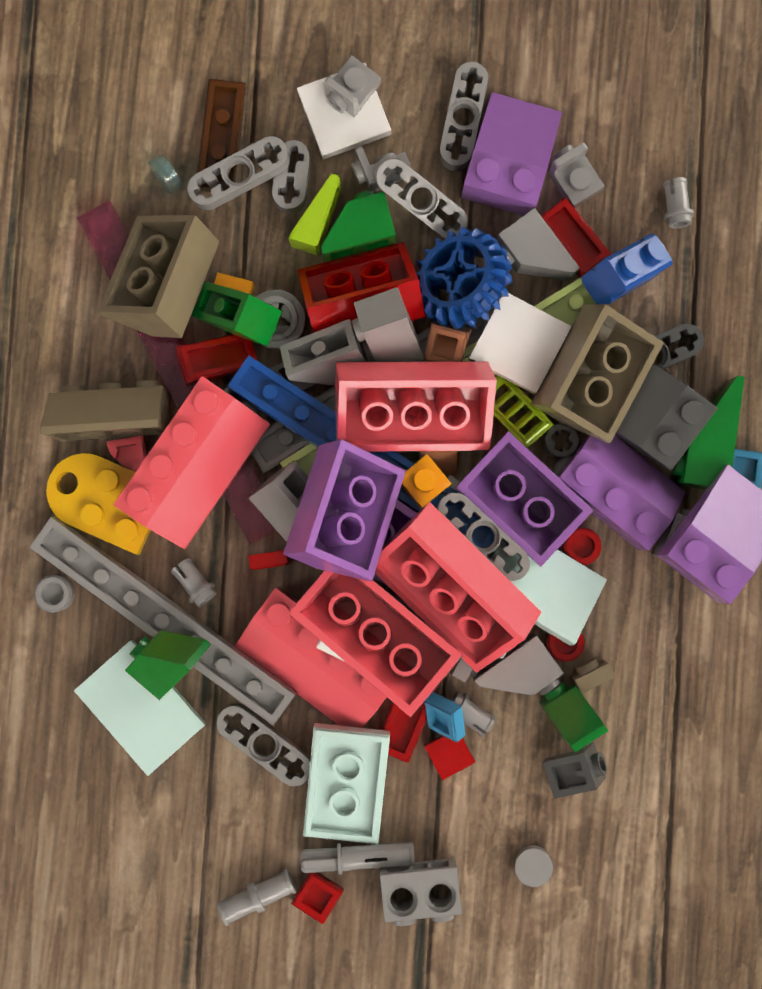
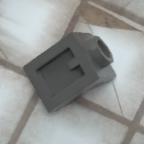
M594 742L589 743L577 752L548 757L542 762L554 799L597 790L607 774L605 758L601 752L597 751Z

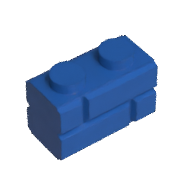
M651 233L606 257L581 278L582 283L596 304L610 305L648 283L673 265L672 258L657 235Z

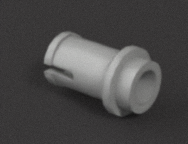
M683 177L673 178L674 185H671L670 180H666L663 183L667 206L664 220L669 223L670 228L674 229L689 226L692 223L691 218L695 215L694 210L690 209L688 182Z
M190 557L177 564L179 568L174 567L170 572L189 594L190 599L188 601L191 604L196 603L198 607H201L217 594L213 589L215 584L207 582Z
M456 692L450 700L462 706L464 724L477 732L481 737H484L486 732L488 733L492 728L496 717L470 701V696L467 693L462 695Z

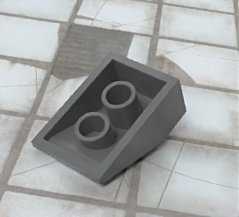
M652 364L615 435L659 468L672 470L718 408L688 385L655 364Z

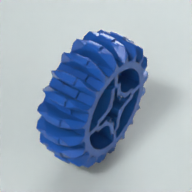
M462 227L458 235L448 230L447 238L444 241L435 237L436 246L432 250L424 248L425 260L416 261L417 267L421 270L416 272L419 279L425 315L431 321H437L443 326L452 325L455 329H462L465 323L476 328L477 318L480 316L484 320H489L488 311L492 307L501 310L498 299L500 297H509L508 290L504 286L513 283L512 276L509 274L512 266L507 258V251L501 244H498L494 236L485 235L482 230L477 228L471 232L469 229ZM474 258H484L485 267L479 268L474 263ZM440 289L447 290L449 301L441 300Z

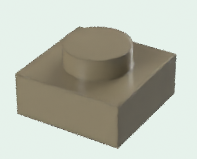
M596 658L575 667L577 673L569 676L572 684L582 694L616 677L608 662L604 660L597 662Z

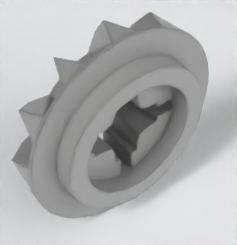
M268 290L256 296V298L277 309H280L282 306V319L287 324H290V326L278 325L268 347L262 346L280 349V346L297 340L301 333L304 332L305 312L299 300L283 290Z

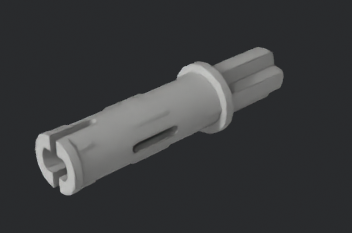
M413 842L341 847V843H337V847L304 849L300 855L301 870L304 873L338 871L339 875H342V871L415 866Z

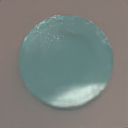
M158 155L148 162L156 179L168 194L181 187V181L176 171L163 155Z

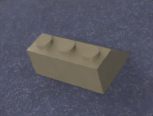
M196 215L137 216L97 312L101 316L152 337L182 338L220 241Z
M584 304L531 405L565 425L610 444L664 342L606 304Z
M155 380L137 381L136 387L122 388L121 383L99 384V390L84 391V386L81 385L62 386L61 392L49 393L40 425V434L61 442L130 438L141 435L161 436L171 422L170 391L164 386H159V381Z

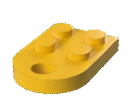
M80 453L65 458L51 472L47 482V500L53 513L64 523L136 555H140L151 531L113 505L135 474L134 471L103 457L89 453ZM67 473H73L78 480V486L71 494H65L60 488V480Z

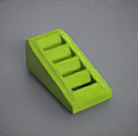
M331 173L288 238L291 247L317 256L320 254L321 245L325 240L342 189L339 175Z
M497 375L496 390L504 385L508 391L495 401L493 418L506 433L509 431L528 448L554 424L541 410L531 405L532 400L517 385ZM513 396L517 402L503 414L498 408ZM523 407L527 413L513 424L509 418ZM533 418L537 425L523 435L519 430Z

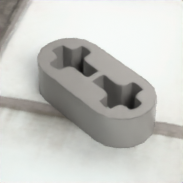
M288 140L285 142L290 157L292 152H298L299 158L303 161H297L295 173L290 172L288 165L283 173L274 177L272 195L276 207L281 212L295 214L301 211L307 200L311 161L306 145L297 140ZM288 182H294L295 194L299 195V197H293L291 203H285L284 196L280 195V193L284 194L287 192Z

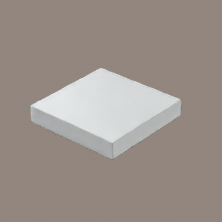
M337 73L331 75L330 77L333 79L337 75ZM327 77L297 88L300 101L323 160L391 135V128L377 91L373 93L358 114L353 117L346 111L344 113L336 111L326 101L323 82Z
M508 293L509 297H501L499 301L501 310H494L468 360L472 362L488 361L493 373L535 395L572 326Z

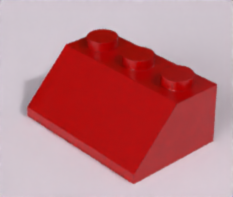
M404 242L297 269L313 333L348 319L352 322V320L358 318L354 302L396 287L400 291L411 321L426 317L419 279Z

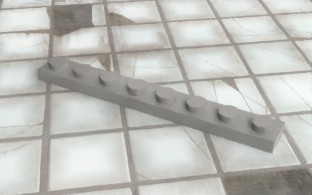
M50 517L29 547L154 638L160 630L206 639L211 645L193 667L272 725L276 723L296 695L297 691L58 517Z

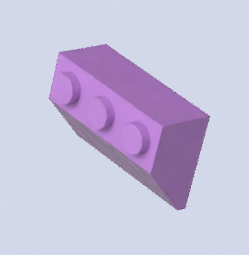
M509 431L456 487L458 491L471 500L513 539L540 567L594 511Z
M587 435L556 475L594 510L592 514L637 550L649 551L673 521L686 493L617 436H614L612 442L608 444Z
M342 439L319 445L283 555L316 569L372 581L406 470Z

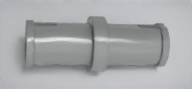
M285 869L283 872L258 884L253 881L247 884L246 890L223 901H218L217 909L225 926H228L230 923L254 911L258 913L265 911L267 905L291 893H296V888L289 871Z

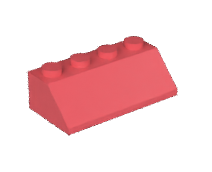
M488 361L336 362L335 410L337 440L342 439L367 452L490 450L497 379Z
M202 376L113 505L146 528L186 549L271 424Z
M430 502L382 547L375 574L433 631L462 654L461 658L476 673L524 641L541 614V611Z
M324 571L289 612L293 618L410 717L437 688L462 656L460 652L373 580L366 581Z
M280 586L276 587L252 618L235 647L297 691L296 694L336 724L363 728L387 697L345 661L317 649L318 638L289 614L298 600Z

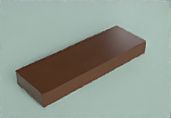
M209 79L197 173L239 151L247 90L246 83ZM237 165L232 167L229 172V179L233 182L236 180ZM221 174L216 176L224 191L228 189ZM206 183L200 186L201 191L211 192L213 188H210Z

